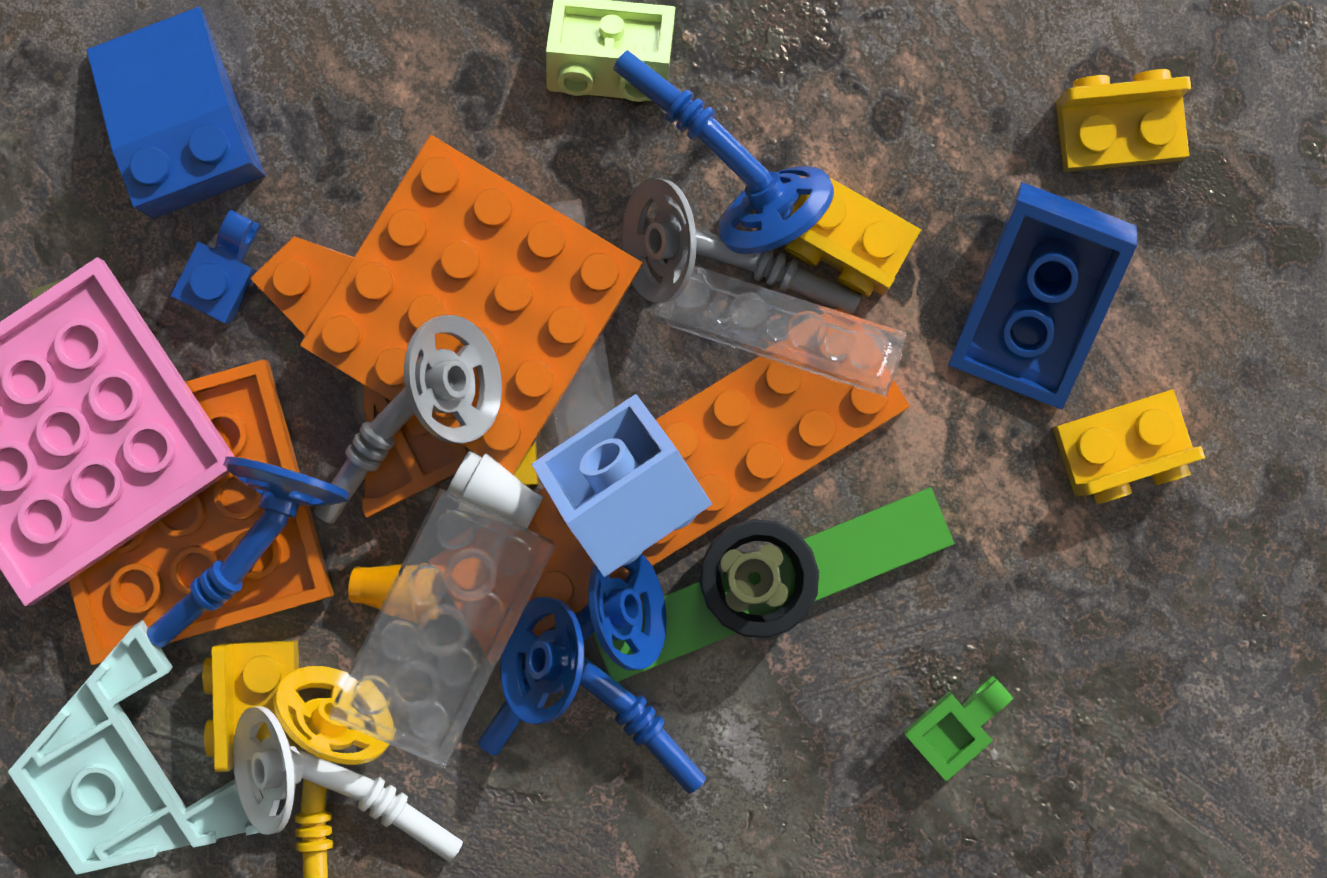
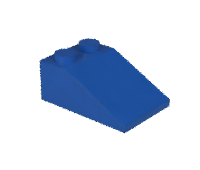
M200 6L86 49L111 149L135 209L155 219L266 176L204 12Z
M1021 182L993 248L948 366L1063 410L1137 247V226Z

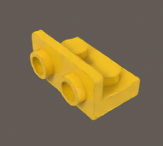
M1157 69L1133 75V82L1110 84V77L1107 75L1087 76L1074 80L1072 82L1073 87L1068 88L1056 100L1063 172L1184 161L1189 157L1183 96L1191 90L1189 76L1171 78L1170 70Z
M830 178L834 187V195L829 208L813 227L795 240L787 243L784 249L808 265L816 267L821 260L841 272L838 280L861 295L870 297L873 290L884 295L893 284L898 270L922 229ZM810 195L800 196L789 217L806 202Z
M1174 389L1052 427L1075 497L1093 494L1096 504L1132 494L1129 482L1151 475L1155 485L1189 476L1191 472L1188 464L1205 458L1202 446H1192Z
M298 640L237 642L212 646V657L205 658L202 678L205 694L213 695V719L207 720L205 724L204 747L207 757H214L215 772H229L234 769V734L238 720L246 709L262 706L269 709L276 717L274 710L276 689L288 673L299 668ZM289 713L291 720L294 723L293 715ZM266 722L261 725L256 736L261 742L266 737H271ZM284 731L288 739L289 745L294 746L297 748L298 751H301V747L297 743H295Z

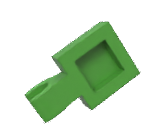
M992 675L979 685L962 705L949 691L903 732L947 782L993 742L981 726L1006 707L1014 698Z

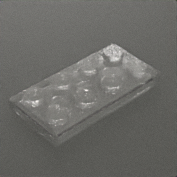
M440 488L329 711V719L445 767L556 547L554 541Z

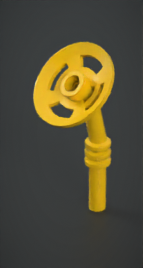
M325 666L301 667L288 673L276 689L274 710L280 725L288 736L309 754L338 764H364L380 757L386 751L393 738L394 723L386 703L369 685L347 672ZM308 688L331 690L330 698H316L306 703L297 692ZM352 701L365 712L373 730H366L365 721L360 712L351 704ZM289 713L293 715L294 723L292 722ZM352 745L364 749L362 751L355 753H338L332 751L343 750ZM303 779L301 812L294 815L295 823L301 824L300 827L295 829V836L302 838L301 841L296 843V851L302 852L303 878H328L327 850L333 848V840L326 838V836L332 834V826L326 825L327 821L332 820L331 812L325 811L327 788Z

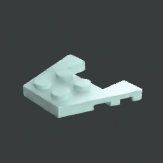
M143 620L130 629L8 771L76 875L155 857L158 852L188 845L195 848L216 843L219 838L246 832V836L260 833L250 823L243 810L235 779L192 805L185 806L118 702L169 673L173 667L161 647L155 646L147 636L148 627Z

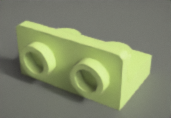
M554 0L546 47V88L552 92H562L574 96L593 95L625 98L636 102L652 101L615 72L613 67L618 58L625 51L629 50L668 81L675 7L612 0Z

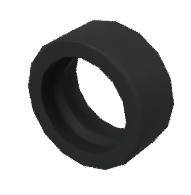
M750 519L729 526L712 540L701 561L700 587L707 608L722 626L745 637L770 638L790 631L808 615L818 595L819 569L813 550L797 531L777 521ZM753 541L770 542L783 549L792 560L796 573L795 589L788 602L777 611L765 615L747 614L731 609L726 602V594L722 585L723 570L721 568V560L724 554L729 550L737 549L739 546Z

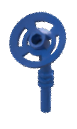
M629 50L625 51L618 58L613 67L615 72L666 111L665 119L669 123L678 121L676 128L679 131L684 132L688 129V138L693 141L699 138L746 184L745 190L726 208L719 223L720 238L729 250L740 254H756L776 249L804 234L825 214L834 195L833 184L826 172L812 166H798L777 172H769L714 118L716 111L713 108L703 109L705 102L700 98L692 101L694 93L688 89L681 92ZM810 195L806 202L794 214L788 217L794 209V203L798 196ZM754 209L757 214L749 213ZM741 223L745 227L761 228V230L745 232L737 230L735 227Z
M231 456L225 457L223 465L243 484L262 495L258 508L264 510L263 514L225 561L218 560L214 562L209 569L194 579L190 585L191 591L147 629L149 640L155 646L165 647L207 610H218L223 603L238 593L243 586L242 579L284 529L288 518L296 517L299 506H327L347 502L350 493L338 486L295 471L254 460Z
M643 554L632 563L623 566L629 571L625 581L620 578H610L609 575L604 577L594 563L589 579V603L575 615L580 624L583 642L595 631L602 648L609 658L623 669L632 671L645 669L657 660L664 645L667 626L663 591L652 565ZM640 594H641V596H642V600H643V604H644V612H645V628H644V633L641 632L642 623H643V611H642V604H641V600H640V596H639ZM612 640H625L634 653L627 655L620 652L613 646ZM523 663V680L528 693L531 689L526 679L525 663ZM506 700L478 740V745L484 751L494 756L499 754L521 721L512 712Z
M538 597L527 602L517 612L509 625L504 639L500 674L505 699L512 712L520 720L537 725L553 722L567 710L580 684L617 713L615 721L618 725L626 724L624 726L625 733L629 736L634 734L633 742L638 746L644 744L688 794L695 792L703 785L706 776L662 728L664 719L659 715L654 717L656 710L651 705L645 707L647 700L642 695L635 697L584 657V643L580 624L572 609L565 602L552 597ZM554 614L556 630H547L538 637L532 631L535 625L544 617ZM524 653L526 654V658H525V673H526V679H527L528 685H529V687H530V689H531L528 693H527L526 688H525V684H524V680H523V671H522V664H523V655H524ZM564 689L565 693L557 703L551 707L542 708L549 693H559Z

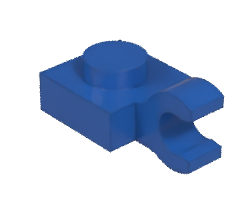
M229 210L219 229L215 249L199 241L197 242L171 296L223 323L231 325L252 283L250 278L257 272V270L242 263L256 238L261 225Z

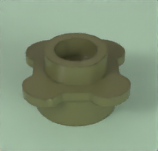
M767 544L762 546L758 552L743 554L739 550L732 549L724 554L721 560V568L728 574L730 590L726 594V602L731 609L743 612L753 604L767 603L771 607H778L785 602L788 596V589L781 583L779 566L783 562V555L777 547ZM757 572L760 574L761 580L758 584H751L749 582L748 576L750 573Z

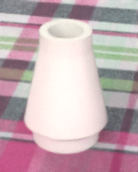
M468 451L446 492L447 496L459 501L457 508L513 523L527 530L544 498L528 488L489 454L485 453L482 458L471 451Z

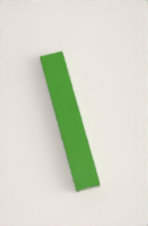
M931 487L803 538L813 550L819 569L818 595L815 601L955 544ZM779 548L783 555V562L779 566L781 583L788 589L787 599L778 607H771L767 603L750 605L743 612L765 615L777 611L788 602L795 589L796 573L792 560L783 549ZM723 571L722 585L725 594H727L730 590L728 574ZM757 572L750 573L748 576L749 582L751 584H758L761 580L760 574ZM700 581L664 595L667 615L664 645L657 660L645 669L632 671L618 666L606 654L595 631L593 632L599 651L612 679L619 682L736 634V632L722 626L707 608L700 587ZM642 604L643 623H642L641 632L644 633V628H645V612H644V604ZM612 640L613 646L620 652L627 655L634 653L625 640Z

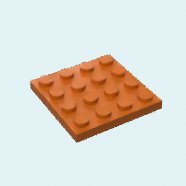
M430 134L300 346L392 401L405 388V355L415 331L424 322L438 316L456 315L469 320L484 333L494 349L501 372L502 396L498 414L489 430L474 441L460 444L482 457L485 453L489 454L512 475H515L643 266V262ZM444 333L435 334L436 350L448 349L457 354L464 346L451 335ZM473 367L475 395L471 405L476 408L479 398V377L477 368ZM434 410L432 411V418L440 424L451 428L461 426L452 412L439 413Z
M263 359L185 382L235 457L254 460L300 473L269 361ZM229 473L68 581L91 665L102 663L138 622L143 620L149 628L191 591L190 585L194 579L209 569L214 562L218 560L225 561L263 514L264 510L258 508L262 495ZM299 506L296 517L288 518L284 529L242 579L243 586L238 593L223 603L218 610H207L170 643L334 596L310 506Z

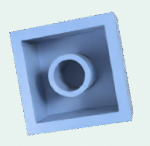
M637 394L531 464L564 521L604 577L620 566L632 563L644 550L672 531L687 526L694 520L696 515L712 505L677 448Z

